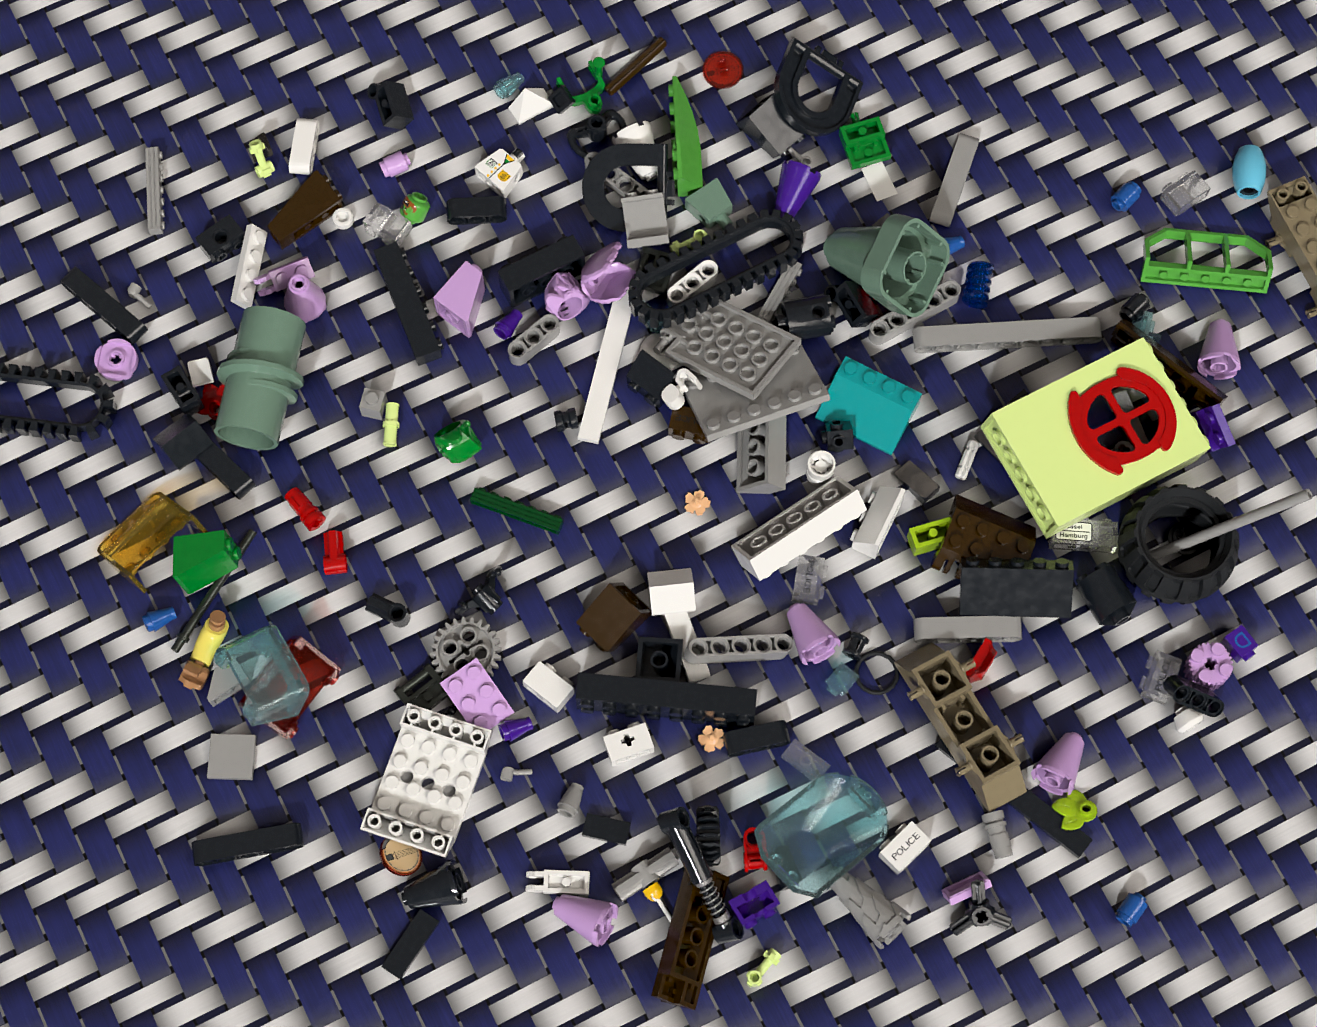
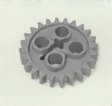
M462 617L461 623H458L454 618V625L451 626L446 622L445 631L440 628L438 629L441 636H433L437 644L430 645L431 649L435 650L430 653V657L435 658L431 663L432 666H438L435 670L437 674L443 672L442 680L456 672L460 664H467L476 658L475 656L479 651L487 653L485 658L478 660L488 675L494 676L491 668H499L495 661H501V656L496 653L502 652V648L496 646L500 643V639H493L496 636V631L489 632V624L482 627L483 621L481 619L475 624L473 617H471L469 622H466L465 617ZM466 634H473L475 636L472 641H465L463 639ZM448 646L456 647V651L452 654L445 652ZM465 649L466 651H469L470 654L466 655L465 653H462V651Z

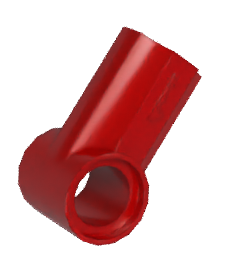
M332 530L323 533L325 548L323 566L325 575L347 573L346 554H344L342 531Z

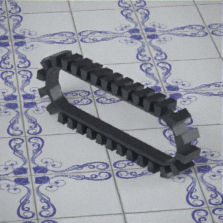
M0 363V381L91 391L100 398L99 412L89 422L73 424L0 415V433H2L3 428L7 434L15 435V431H17L19 435L29 436L30 432L33 437L42 438L43 433L48 439H55L56 434L59 440L68 441L69 435L72 441L81 442V432L87 431L90 439L95 440L100 437L95 430L99 424H102L107 430L113 425L111 418L106 416V412L117 414V404L114 399H110L115 396L107 383L101 387L103 384L101 379L94 374H90L89 381L86 383L88 379L83 372L75 371L74 378L71 371L61 370L60 375L57 369L48 368L47 374L46 370L41 367H35L34 372L31 366L22 365L21 371L18 365L9 364L8 369L5 363Z

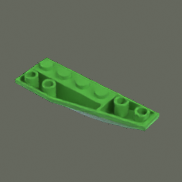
M672 76V84H668L669 97H673V102L669 103L670 115H674V121H670L671 133H675V139H671L672 169L675 189H678V197L690 196L703 187L701 147L698 129L686 94L677 76Z

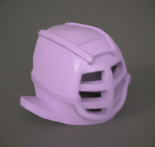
M557 272L545 289V309L558 319L566 321L580 314L589 304L590 298L585 295L581 284L571 273Z

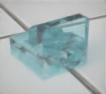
M1145 311L1141 318L1139 329L1159 344L1162 335L1153 333L1155 321H1152L1153 313Z
M841 662L832 675L824 681L828 685L825 689L835 697L838 694L843 697L860 676Z

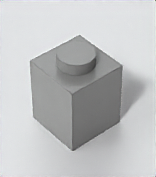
M364 388L359 405L361 415L383 421L386 403H388L386 392Z

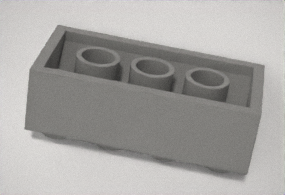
M786 415L737 432L736 492L771 494L785 490Z

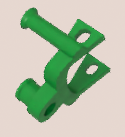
M596 57L593 62L592 60L588 61V70L598 82L597 85L582 95L572 96L576 101L572 106L575 107L583 104L591 114H598L602 110V100L599 96L605 90V82L602 79L605 60L602 57ZM560 77L556 78V86L558 88L564 85Z

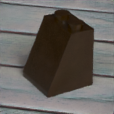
M623 582L609 583L576 623L580 626L579 630L585 636L592 637L596 641L595 645L603 652H613L652 615L651 608Z

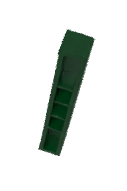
M481 487L479 489L474 488L470 498L471 504L559 535L563 525V519L559 515H550L545 510L539 511L534 506H525L520 501L514 502L509 497H500L499 494L495 492L489 493Z

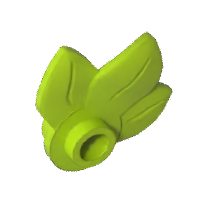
M1073 790L1070 795H1067L1068 792H1066V798H1060L1052 804V808L1056 812L1065 816L1061 826L1065 830L1079 829L1083 826L1084 822L1093 820L1097 815L1096 805L1092 801L1086 800L1083 793ZM1088 808L1090 809V811L1085 812L1082 809Z

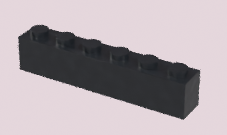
M396 241L374 249L377 264L418 366L442 358L440 350L444 348L440 337L435 338L433 332L436 331L433 320H428L426 314L429 313L426 302H421L419 298L422 293L418 283H413L412 278L415 275L411 265L407 266L405 260L408 258L404 248H399Z

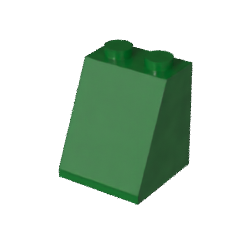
M225 530L175 536L173 542V578L187 594H192L237 569L239 559H241V549Z

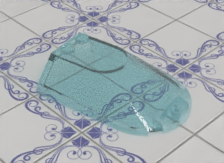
M833 772L815 779L756 827L754 833L761 859L794 893L818 898L881 844L889 828L886 817L888 811L880 795L867 782L853 775L848 777L839 775L838 772Z

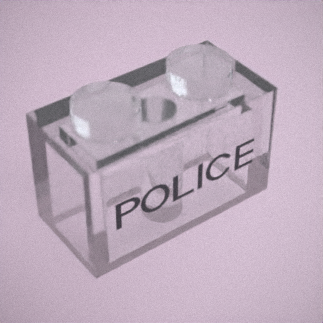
M799 555L792 602L817 606L818 600L823 599L825 587L821 586L822 578L826 579L828 566L824 565L825 558Z
M1158 650L1153 656H1149L1145 666L1148 669L1147 675L1142 676L1138 688L1142 689L1140 696L1165 705L1170 695L1164 690L1163 683L1170 675H1178L1182 659Z

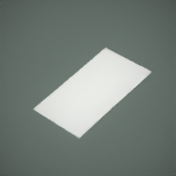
M883 162L861 169L876 201L898 194Z

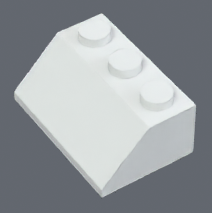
M880 486L877 493L873 491L868 501L871 506L868 511L862 513L859 520L862 524L859 529H854L850 538L853 541L852 549L873 559L876 558L902 505L905 489Z

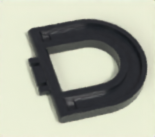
M793 37L787 46L775 76L774 94L776 103L783 117L798 131L816 137L829 135L844 126L850 118L863 82L842 69L843 61L838 60L836 64L837 57L825 49L821 52L822 47L819 45L813 50ZM808 59L839 79L829 107L825 112H814L807 108L798 93V83Z
M617 144L605 148L590 161L582 180V195L588 211L600 224L615 231L626 232L623 209L614 207L607 200L604 191L608 175L613 170L623 166L657 167L658 193H663L667 219V205H675V200L667 199L668 197H675V180H668V177H674L673 171H668V144Z

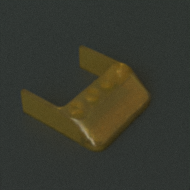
M156 492L145 500L98 546L97 552L122 577L145 594L147 590L133 576L137 573L138 569L146 561H149L161 546L166 545L170 538L177 531L181 530L185 524L192 525L202 533L208 531L193 514L162 492Z

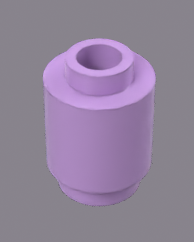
M401 151L389 155L379 162L386 178L389 176L392 178L409 170L408 165L411 164L407 154H402Z

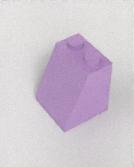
M465 261L433 297L437 315L468 338L472 336L485 292L484 279L480 267Z

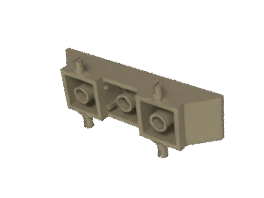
M1303 176L1267 192L1272 218L1270 224L1275 231V237L1265 240L1267 248L1280 244L1287 252L1289 258L1293 256L1312 289L1310 295L1315 302V307L1305 311V315L1310 319L1317 315V196L1306 177Z
M931 642L895 661L894 664L911 690L907 692V696L910 697L911 701L915 698L917 699L959 767L955 768V772L958 773L957 776L965 775L987 812L990 813L1027 792L1019 766L1021 762L1014 750L1016 745L1024 742V738H1021L1022 735L1019 733L1008 739L997 725H993L971 691L972 685L966 676V671L976 667L975 662H973L974 660L971 658L960 664L954 659L949 650L945 652Z

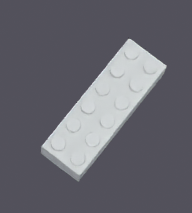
M836 476L731 545L741 566L761 581L768 578L780 567L786 566L798 555L804 554L816 543L822 542L831 533L840 530L851 520L858 518L867 509L858 489L839 476Z

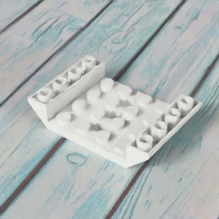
M407 703L400 721V733L372 807L367 809L360 830L446 858L456 841L484 764L492 730ZM404 772L413 773L412 781L405 783L401 780ZM430 778L434 780L433 788L426 790L422 787L425 779ZM446 786H454L456 791L453 796L447 797L443 794Z

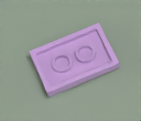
M474 658L440 682L467 723L490 730L514 713L477 658Z

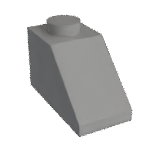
M234 656L230 659H223L214 668L207 696L212 707H215L250 684L249 679Z

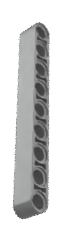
M1098 317L922 326L912 330L914 351L916 353L1092 344L1102 340L1100 319Z

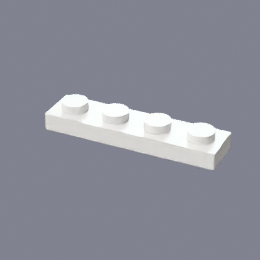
M254 224L246 226L231 296V302L244 309L251 307L253 304L256 289L253 279L259 275L267 232Z

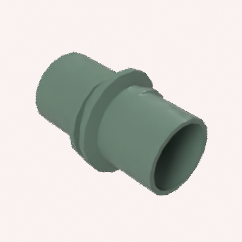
M251 306L243 311L234 350L227 355L226 362L221 363L216 373L219 381L225 386L214 427L215 434L222 440L233 445L255 450H271L278 446L287 406L295 404L298 395L294 390H299L304 385V379L302 375L296 372L306 325L298 316L288 311L267 306Z

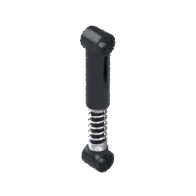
M680 806L661 812L658 816V824L661 831L669 835L692 884L700 888L699 893H702V899L706 900L704 904H708L709 907L707 909L711 910L710 915H713L712 920L714 921L712 934L718 944H725L740 940L744 934L743 926L737 917H732L728 909L724 908L725 903H722V898L719 897L720 893L716 891L717 887L713 886V873L689 826L690 818L687 810Z

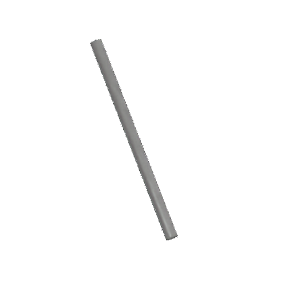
M1309 489L1302 490L1151 550V556L1155 560L1161 559L1311 500L1313 497Z

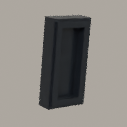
M587 813L582 836L626 846L631 823Z

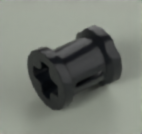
M852 632L850 635L851 640L842 653L853 660L860 661V654L864 646L869 643V639L860 633Z

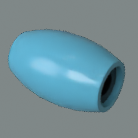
M1255 145L1240 147L1232 166L1233 185L1237 195L1243 199L1257 198L1261 194L1266 180L1265 158L1261 149Z

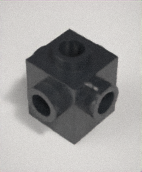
M832 420L829 423H824L825 431H821L822 444H826L828 451L842 452L843 450L854 449L853 428L850 421Z

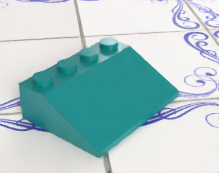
M845 356L828 389L830 400L821 404L815 418L824 423H829L832 420L850 421L854 438L892 456L920 404L922 393Z

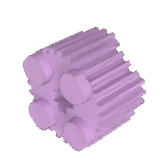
M1202 643L1201 646L1195 647L1187 657L1186 664L1184 665L1186 668L1183 672L1186 673L1185 677L1188 680L1214 691L1230 677L1233 671L1232 657H1229L1230 653H1227V649L1220 643ZM1205 664H1208L1212 669L1206 668Z

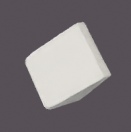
M207 357L187 363L193 387L214 382L212 368Z

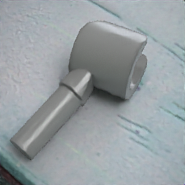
M791 146L788 147L787 150L798 160L797 162L802 164L803 161L806 164L811 163L809 156L802 157Z
M131 283L128 287L129 296L141 301L150 309L152 304L139 294L142 288L135 283Z
M505 767L501 771L500 779L511 782L513 775H531L532 769L518 770L512 767Z

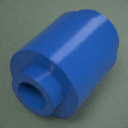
M1133 181L1124 183L1111 196L1113 208L1117 211H1127L1139 199L1141 188Z
M1137 892L1134 894L1128 893L1117 909L1115 918L1127 927L1136 924L1148 907L1145 903L1146 898Z

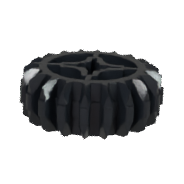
M711 805L698 806L696 809L697 843L709 867L717 866L721 861L719 809L717 806Z

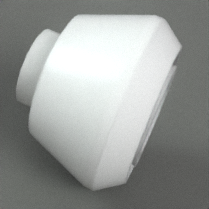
M1186 706L1181 707L1175 712L1177 715L1174 717L1176 730L1182 734L1193 729L1203 721L1202 713Z

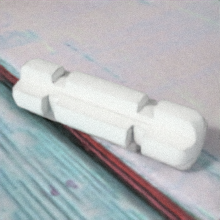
M968 441L955 473L957 479L966 480L979 447L977 441Z

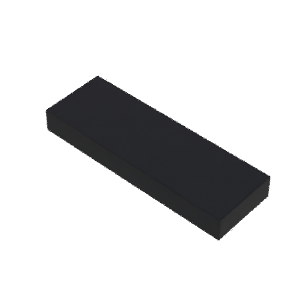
M420 909L381 967L401 980L440 922Z

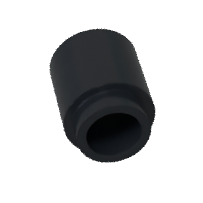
M1135 293L1121 307L1119 315L1122 320L1127 319L1131 323L1137 322L1150 308L1149 298L1142 293Z

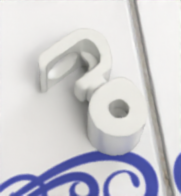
M682 368L677 372L675 378L677 386L669 384L662 391V399L671 410H678L684 405L683 393L689 391L684 381L690 380L699 390L702 389V385L697 377L686 368Z

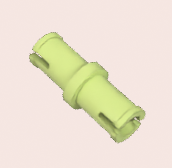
M394 402L386 403L385 421H383L382 425L384 427L383 445L386 447L397 446V429L400 428V423L398 422L400 405Z

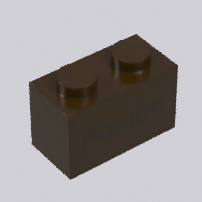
M682 406L678 410H672L668 427L669 436L676 440L689 439L697 444H710L690 407Z

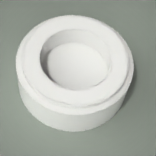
M338 208L333 213V223L337 228L348 229L353 225V213L348 208Z

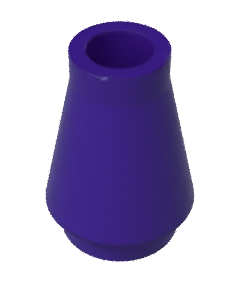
M513 309L495 323L493 328L495 334L503 340L510 338L523 315L517 309Z
M526 717L503 721V724L498 725L503 741L509 740L511 742L527 731L532 730L533 724L531 719Z

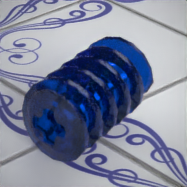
M975 261L967 266L968 272L966 273L962 301L967 306L976 309H983L988 306V303L985 301L989 300L988 293L990 292V287L988 286L992 284L990 280L993 277L991 271L994 270L992 263Z

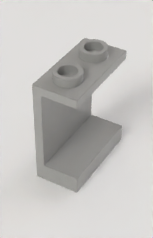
M658 189L645 191L646 195L638 196L637 192L627 193L625 198H621L628 249L670 243L663 193H658Z

